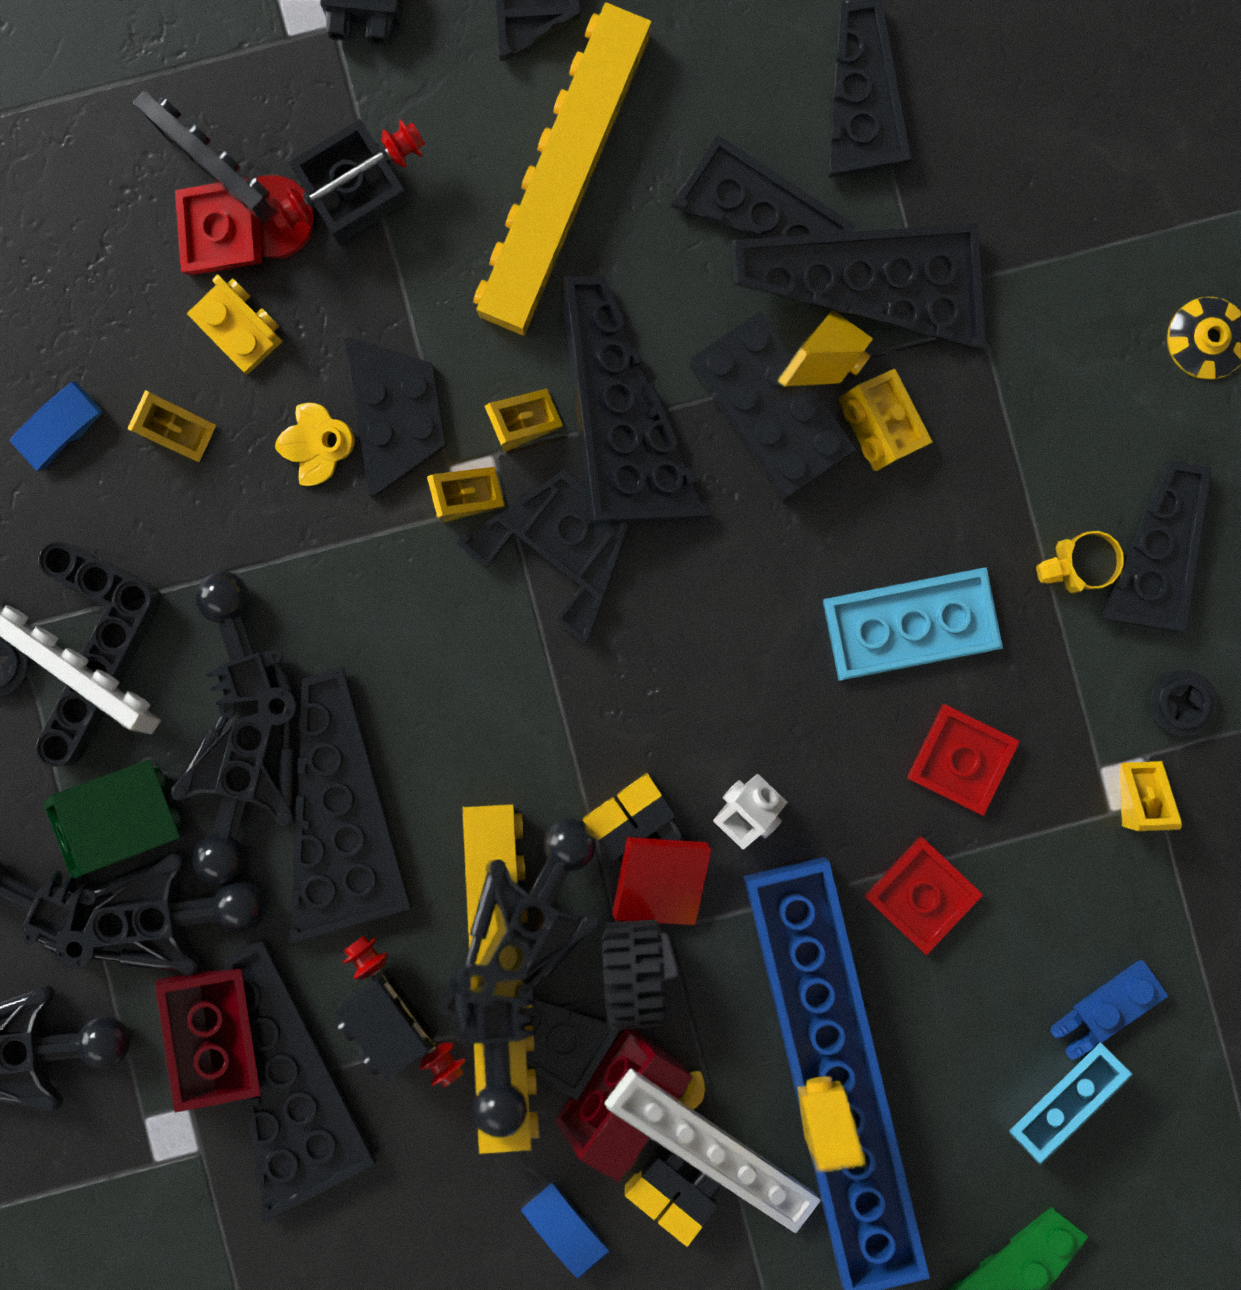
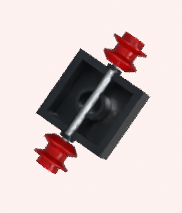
M358 119L288 162L306 192L303 193L305 197L303 199L299 191L288 187L287 199L279 202L273 197L270 198L274 204L272 208L276 211L272 218L280 231L283 232L289 228L291 233L295 235L294 225L301 220L311 225L312 212L308 207L310 205L312 210L314 208L318 210L340 246L409 204L410 202L405 190L388 163L391 162L390 156L395 164L406 167V156L414 153L419 157H423L419 148L424 146L425 142L413 122L405 126L403 121L399 119V130L393 134L383 129L381 141L385 147L384 149L383 146L377 147L361 119Z
M363 935L344 950L348 957L342 963L353 962L357 968L354 979H367L373 975L371 977L372 980L348 996L335 1011L339 1016L336 1020L339 1029L349 1041L355 1038L364 1051L361 1055L363 1062L375 1076L380 1073L384 1080L388 1081L425 1053L419 1069H430L434 1077L430 1085L433 1086L440 1082L443 1088L448 1086L464 1073L460 1066L466 1059H454L450 1053L455 1045L453 1042L437 1045V1041L434 1040L436 1034L389 969L384 970L383 968L379 970L386 964L389 953L378 954L373 947L378 938L375 937L369 941Z

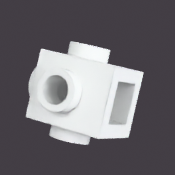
M757 773L746 784L738 780L724 794L722 798L727 804L714 818L713 822L744 850L760 835L763 838H767L780 825L782 820L778 817V814L787 804V801Z

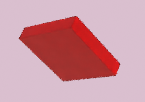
M221 182L219 184L213 183L175 190L181 273L196 275L262 263L259 219L223 188Z
M942 704L907 779L984 816L1020 741L946 704Z
M921 836L864 895L876 909L925 955L940 942L983 896L974 885Z
M627 837L612 910L615 920H657L658 923L695 925L712 850L707 842Z

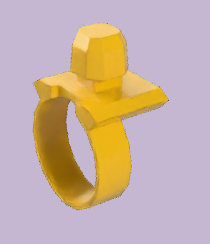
M1089 531L1074 537L1072 540L1065 539L1059 541L1056 546L1057 557L1041 562L1036 566V571L1040 583L1061 582L1064 577L1065 587L1070 593L1082 592L1083 588L1099 589L1113 583L1121 574L1124 565L1123 551L1119 543L1111 535L1101 531ZM1094 534L1105 538L1113 546L1116 553L1117 566L1114 575L1100 586L1086 585L1077 576L1072 565V552L1075 542L1084 535Z

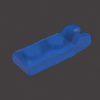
M1140 960L1074 1005V1010L1051 1026L1050 1031L1055 1038H1061L1077 1028L1083 1021L1089 1031L1070 1043L1065 1050L1069 1059L1073 1060L1089 1052L1097 1043H1102L1167 998L1168 995L1147 964Z

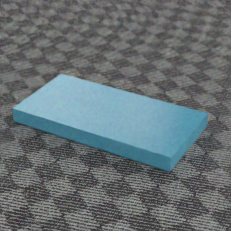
M987 567L823 599L839 681L1003 649Z

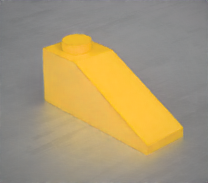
M831 311L799 350L778 382L784 386L839 384L849 371L857 376L871 357L865 349L873 338L839 313Z
M817 1077L807 1080V1086L797 1087L804 1136L818 1171L862 1165L863 1157L846 1094L840 1081L832 1082L831 1077Z

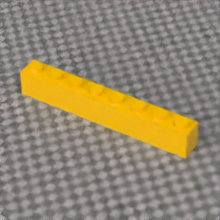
M605 2L600 15L593 13L585 33V37L589 39L584 53L577 51L570 67L569 75L573 76L568 91L564 89L560 91L555 102L553 113L558 116L553 128L546 127L541 135L537 151L542 154L537 166L530 165L525 173L521 189L526 190L520 205L515 203L512 205L508 214L505 227L510 228L506 240L504 243L498 241L492 252L489 265L494 268L488 282L481 280L476 290L473 303L478 305L476 310L479 318L525 336L650 39L652 21Z
M513 804L462 807L469 935L486 878L485 867L489 861L497 859L504 861L513 882L517 884V881H525L524 855L516 856L515 839H523L522 813L514 814ZM527 909L521 915V923H527ZM495 911L493 912L486 940L482 939L476 964L480 963L498 930ZM469 936V949L473 938L472 936ZM512 946L505 947L500 954L502 967L509 970L517 962V953ZM475 976L471 978V990H474L477 986ZM522 980L496 982L497 986L493 995L514 997L515 988L518 984L522 983ZM532 1005L524 1007V1009L532 1008ZM533 1025L525 1026V1029L533 1030ZM534 1035L520 1041L509 1042L511 1084L518 1087L525 1096L527 1104L525 1122L516 1133L505 1138L489 1137L478 1128L479 1154L531 1150V1139L539 1138L538 1113L529 1112L528 1095L537 1094L535 1068L527 1069L526 1052L534 1051ZM474 1043L477 1096L486 1087L483 1044Z

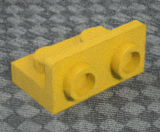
M217 275L212 279L216 286L187 314L248 375L282 342L274 333L279 325L262 308L255 313L245 303L251 296L233 278L226 283Z
M896 369L857 385L838 399L846 421L850 423L861 445L863 455L869 460L874 471H878L892 462L932 443Z

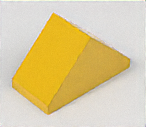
M548 389L490 402L485 405L504 452L563 427Z
M145 390L128 429L157 444L200 462L216 425Z
M494 466L427 476L437 517L443 523L505 506Z
M1163 762L1121 763L1122 827L1136 831L1181 830L1182 822Z

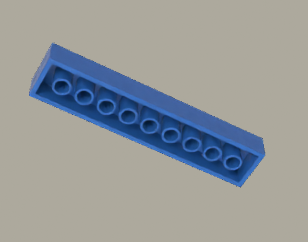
M825 857L743 876L800 1115L801 1110L797 1087L807 1086V1080L817 1077H831L832 1082L840 1081L846 1094L863 1157L862 1165L818 1171L810 1152L843 1290H883L929 1279L830 862Z

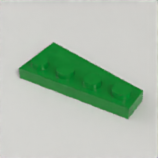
M1050 1207L1012 1237L1010 1244L994 1256L992 1254L979 1263L980 1267L963 1281L958 1280L946 1290H1048L1087 1240L1088 1236L1056 1209Z

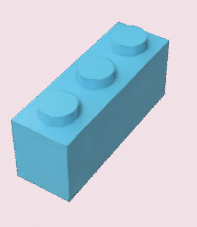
M1100 1042L1009 1131L1010 1135L1041 1166L1130 1080L1132 1073Z

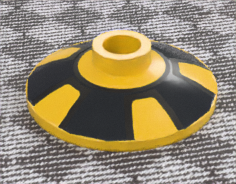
M1216 297L1198 298L1179 309L1171 320L1167 334L1169 352L1178 367L1193 377L1207 380L1218 379L1235 371L1241 365V311L1232 303ZM1209 329H1215L1219 332L1220 339L1218 342H1212L1208 338Z

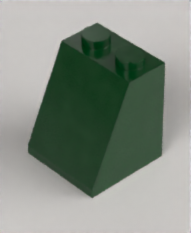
M150 759L57 792L42 802L70 877L77 878L180 838L177 830L182 828L180 817L173 805L168 807L162 792L167 790L164 775L159 767L153 768Z

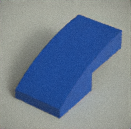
M74 381L44 404L9 441L36 471L43 470L50 465L70 441L79 440L103 411L83 388Z
M551 1183L521 1209L537 1233L577 1279H580L611 1251L588 1219L581 1217L557 1183Z

